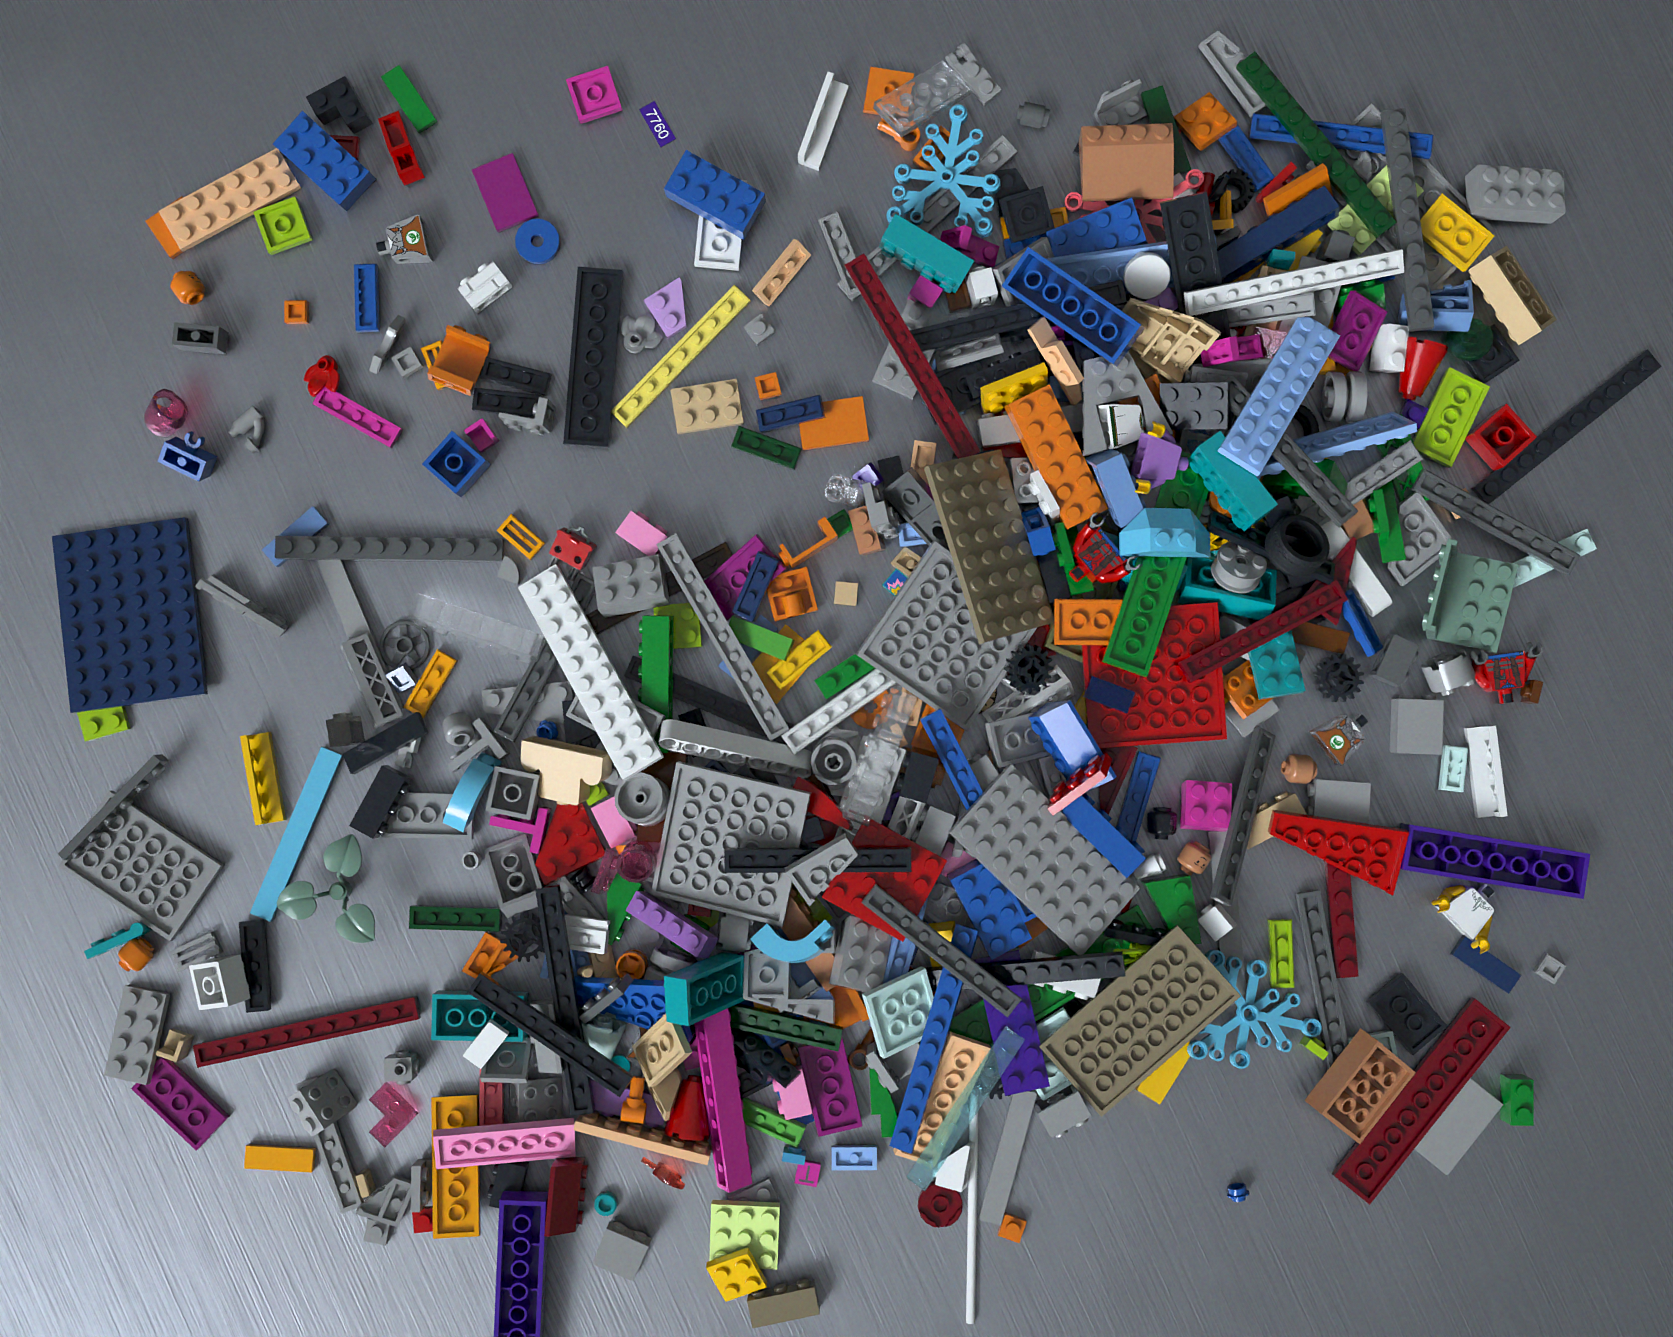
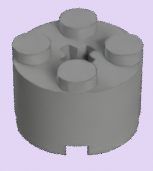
M1456 649L1457 654L1453 655L1449 654V652L1439 654L1425 661L1426 665H1421L1431 692H1441L1442 696L1449 695L1455 692L1456 687L1461 685L1469 686L1476 682V674L1465 649Z
M837 736L823 738L814 746L811 753V767L815 776L821 782L828 785L843 783L850 779L856 770V754L854 748L847 740ZM837 756L839 763L835 762L833 765H830L828 758Z
M720 912L717 928L719 943H716V950L743 953L745 950H750L751 937L749 936L750 933H748V927H753L754 920Z

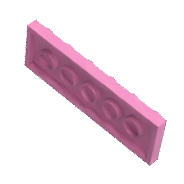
M574 1118L433 1130L436 1169L576 1157L575 1131L573 1130Z

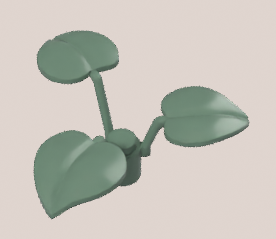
M349 834L331 843L324 852L325 866L328 870L337 872L336 876L339 882L333 883L329 891L313 894L314 888L310 882L296 881L291 883L280 893L277 907L289 917L303 920L309 918L317 908L315 898L330 895L334 900H343L342 911L344 914L340 915L335 922L338 933L346 940L366 943L375 940V918L373 912L364 904L351 905L347 910V901H349L348 897L352 893V886L341 875L342 873L347 877L354 876L359 871L362 863L359 843L353 834Z

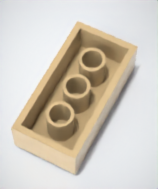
M1507 246L1468 270L1471 274L1472 282L1480 287L1485 301L1492 305L1496 311L1497 319L1505 324L1510 338L1516 341L1518 345L1557 320Z

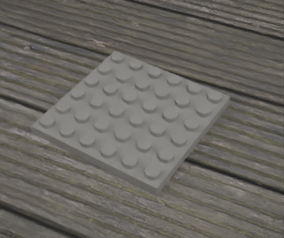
M933 541L856 655L933 709L937 710L940 708L946 718L967 731L1007 673L1004 667L1009 666L1010 663L1006 661V658L1012 659L1011 651L1019 652L1018 646L1024 647L1037 628L979 644L951 553L936 541Z
M681 761L676 762L651 894L783 927L793 884L786 873H725L724 849L800 848L811 792Z

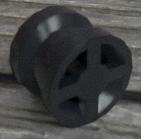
M585 866L578 870L569 881L577 885L580 894H584L597 883L598 878L592 876L588 866Z

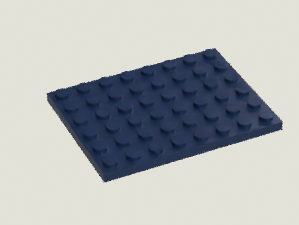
M182 517L52 536L70 713L207 695L188 518Z

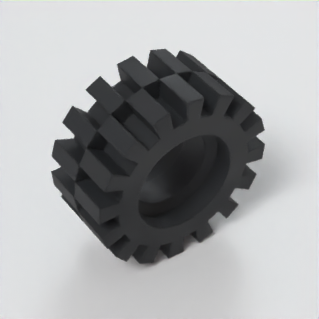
M1230 169L1229 172L1225 171L1217 178L1213 188L1224 174L1230 176L1227 185L1235 184L1241 191L1239 198L1231 199V210L1236 214L1240 210L1245 209L1254 196L1253 190L1255 187L1254 185L1251 186L1253 180L1252 178L1247 179V173L1242 175V170L1238 169L1237 172H1234V169ZM1220 199L1216 200V208L1220 207Z

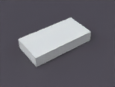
M490 1019L462 1056L481 1069L508 1036L509 1031Z

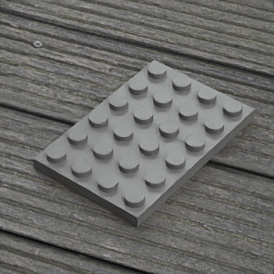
M112 790L107 793L90 820L106 805L116 792ZM131 804L116 815L118 818L110 826H105L100 831L102 835L85 847L86 851L82 856L77 859L62 860L59 867L167 940L173 941L224 865L134 804Z

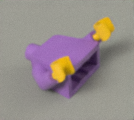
M1152 421L1154 426L1151 432L1148 431L1147 434L1141 432L1130 474L1140 478L1136 479L1139 487L1135 490V493L1148 494L1150 489L1164 484L1167 479H1174L1177 470L1185 471L1189 464L1187 457L1180 456L1182 448L1175 445L1176 440L1165 428V425Z

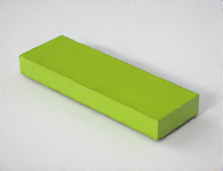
M1268 919L1270 987L1295 988L1292 919Z

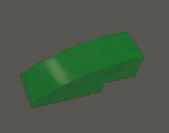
M869 1067L871 1115L880 1114L881 1136L892 1137L898 1119L895 1104L888 1088H884L879 1082L876 1070Z

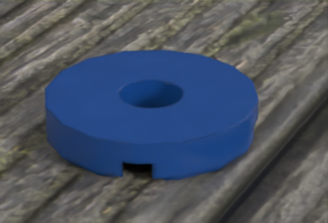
M531 219L523 223L518 229L515 236V244L520 256L526 261L533 264H545L551 261L557 251H559L560 236L556 228L549 221ZM535 237H542L544 242L540 247L532 245Z

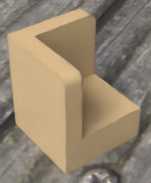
M174 1028L170 1029L164 1047L158 1049L156 1055L174 1062L186 1058L194 1035Z

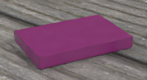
M513 153L472 169L498 233L539 216Z
M1350 291L1331 329L1340 337L1328 357L1350 371H1359L1388 311L1360 293Z

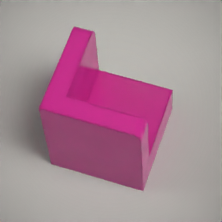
M920 275L908 294V300L919 301L928 308H932L937 299L942 295L943 289Z
M483 418L464 430L481 453L500 441L488 422Z

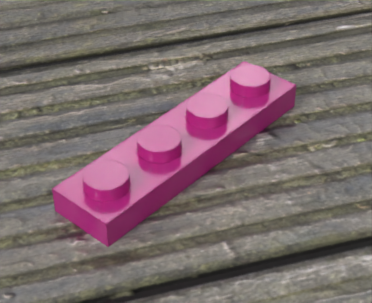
M326 387L317 394L312 403L391 449L403 431L397 425L340 393L328 390Z

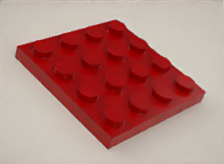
M865 816L852 840L854 847H911V872H841L840 875H836L830 881L822 898L903 942L906 938L866 907L861 901L876 883L918 916L947 860Z

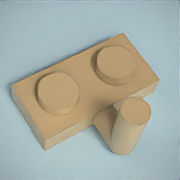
M608 944L606 954L588 952L590 965L577 970V974L581 977H591L593 975V977L618 978L611 945Z

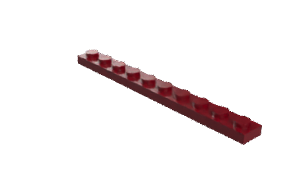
M863 253L845 264L844 266L956 457L958 459L980 452L866 255Z
M417 996L198 1043L193 1045L196 1065L199 1068L420 1019L421 1015Z

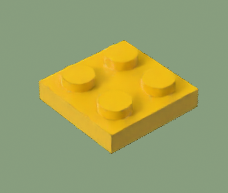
M749 1248L708 1261L706 1264V1269L725 1302L767 1288V1280Z

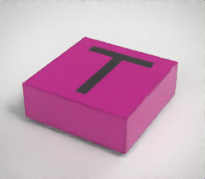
M805 1160L804 1165L798 1164L794 1183L817 1187L821 1163Z

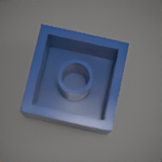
M453 431L447 435L422 463L424 467L461 498L491 465Z

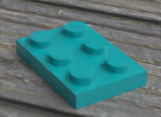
M1291 630L1248 652L1259 700L1306 691Z

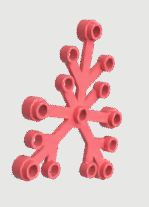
M1198 169L1190 170L1186 175V179L1173 187V198L1188 189L1200 188L1204 181L1202 171ZM1192 177H1197L1199 182L1197 184H1192L1190 182V179ZM1071 192L1065 198V207L1071 212L1082 209L1091 211L1089 214L1109 207L1105 201H1082V196L1077 192ZM1173 198L1152 199L1151 202L1144 206L1145 199L1135 200L1134 204L1140 216L1139 219L1148 244L1157 242L1146 224L1158 226L1161 230L1165 231L1162 225V217L1149 215V213L1154 210H1161L1160 202ZM1071 200L1078 201V205L1072 207L1069 203Z

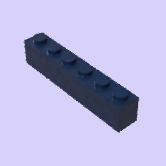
M1323 186L1319 189H1313L1305 198L1292 202L1284 211L1271 215L1263 224L1253 226L1245 235L1232 239L1227 246L1217 250L1222 284L1233 282L1267 261L1273 249L1285 250L1339 216V205L1327 188Z

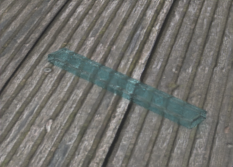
M1008 1027L1004 1028L906 1178L924 1191L928 1188L1025 1039Z

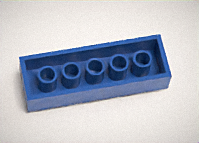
M1029 247L1002 284V287L1116 367L1144 330L1140 323Z

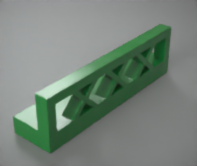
M1408 434L1405 438L1387 440L1385 443L1387 444L1386 447L1384 444L1377 445L1381 457L1384 458L1388 455L1387 452L1390 446L1397 449L1408 441H1412V438ZM1421 461L1406 470L1407 478L1405 482L1397 479V477L1392 479L1393 488L1399 503L1405 499L1403 494L1406 488H1412L1423 469ZM1422 496L1425 501L1430 500V499H1428V498Z

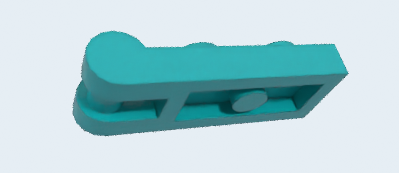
M142 922L133 923L127 932L124 928L112 933V938L107 941L102 938L90 943L92 948L85 950L84 953L87 959L97 957L134 938L149 933L152 929Z

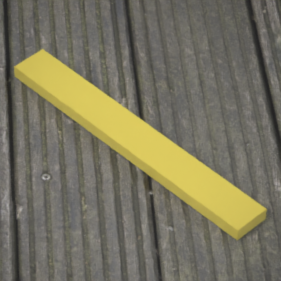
M734 284L612 409L611 413L628 428L731 323L751 300Z

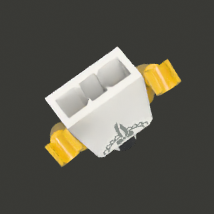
M1485 883L1477 891L1473 887L1466 885L1444 888L1438 899L1431 902L1432 905H1436L1437 912L1442 913L1464 936L1470 939L1475 938L1476 941L1471 943V947L1474 949L1479 946L1480 954L1490 949L1488 936L1494 908L1487 900L1495 893L1494 890Z

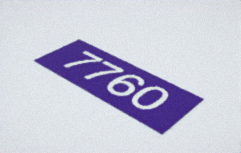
M655 101L639 109L660 147L676 139Z

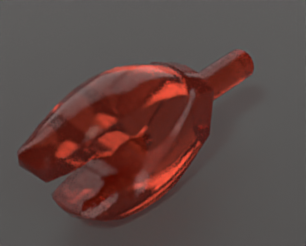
M645 1157L640 1161L654 1170L652 1174L663 1183L681 1190L685 1187V1183L681 1181L682 1177L672 1167L658 1162L656 1165Z

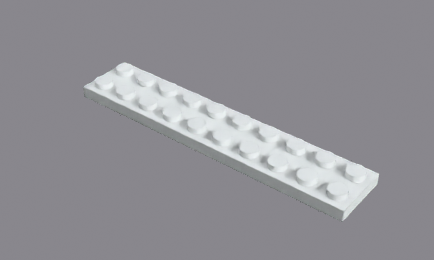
M555 564L518 587L622 780L629 779L664 757L559 566Z

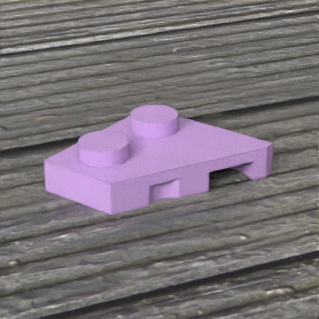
M680 277L644 299V303L668 339L687 328Z

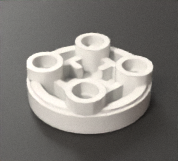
M1138 252L1126 265L1123 281L1127 290L1133 296L1141 299H1150L1158 296L1166 289L1170 281V269L1167 262L1160 255L1151 252Z

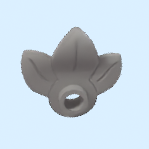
M629 315L623 318L620 331L624 336V346L629 352L639 353L644 348L658 346L662 341L663 336L658 332H654L655 319L653 315H642L637 320ZM633 339L639 340L637 343L631 342Z

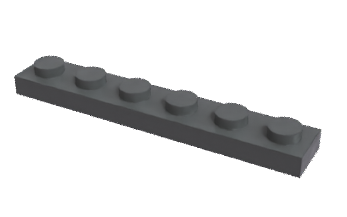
M163 754L153 755L73 837L58 855L63 860L77 859L82 856L86 851L85 847L102 835L100 831L105 826H110L118 818L116 815L133 803L134 800L132 798L137 793L140 794L150 785L148 782L165 770L164 765L169 760Z

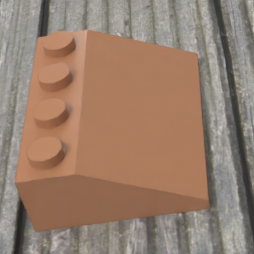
M1172 123L1081 126L1079 155L1082 201L1173 198L1174 139Z
M1360 1028L1305 1101L1357 1143L1361 1144L1416 1072L1378 1040Z

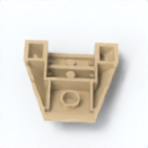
M1132 298L1121 310L1144 327V330L1130 348V355L1145 378L1157 374L1160 383H1181L1185 371L1204 349L1207 351L1221 334L1220 331L1202 319Z

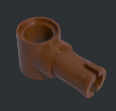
M870 1027L861 1044L858 1043L855 1049L848 1055V1063L854 1069L864 1070L868 1067L866 1060H864L862 1065L856 1066L853 1058L857 1053H862L866 1057L867 1046L875 1041L872 1027Z

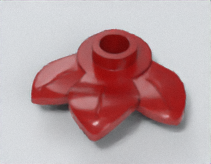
M329 355L322 356L317 364L312 365L306 371L304 381L309 382L308 391L312 397H316L324 387L332 392H336L340 381V374L337 371L338 364L333 357Z

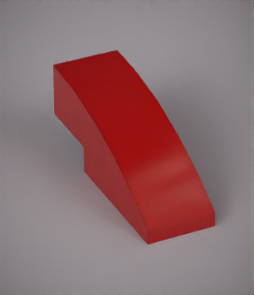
M396 111L378 118L388 151L393 158L398 176L404 186L425 178L400 112Z
M797 777L793 788L811 792V803L808 807V812L847 830H853L852 822L834 799L815 784L802 777Z

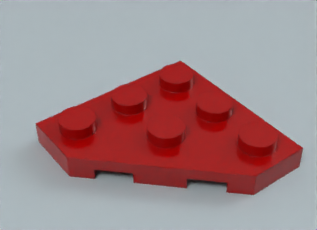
M583 802L578 805L557 804L535 863L545 886L607 856Z

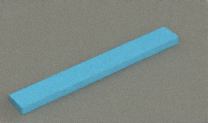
M326 747L320 748L252 906L251 914L269 922L273 921L278 910V897L289 885L343 759L342 754Z

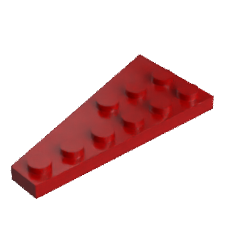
M1272 810L1268 827L1270 835L1292 846H1297L1308 854L1317 856L1332 866L1354 877L1361 878L1367 881L1368 884L1374 887L1377 886L1392 896L1394 895L1409 835L1406 829Z

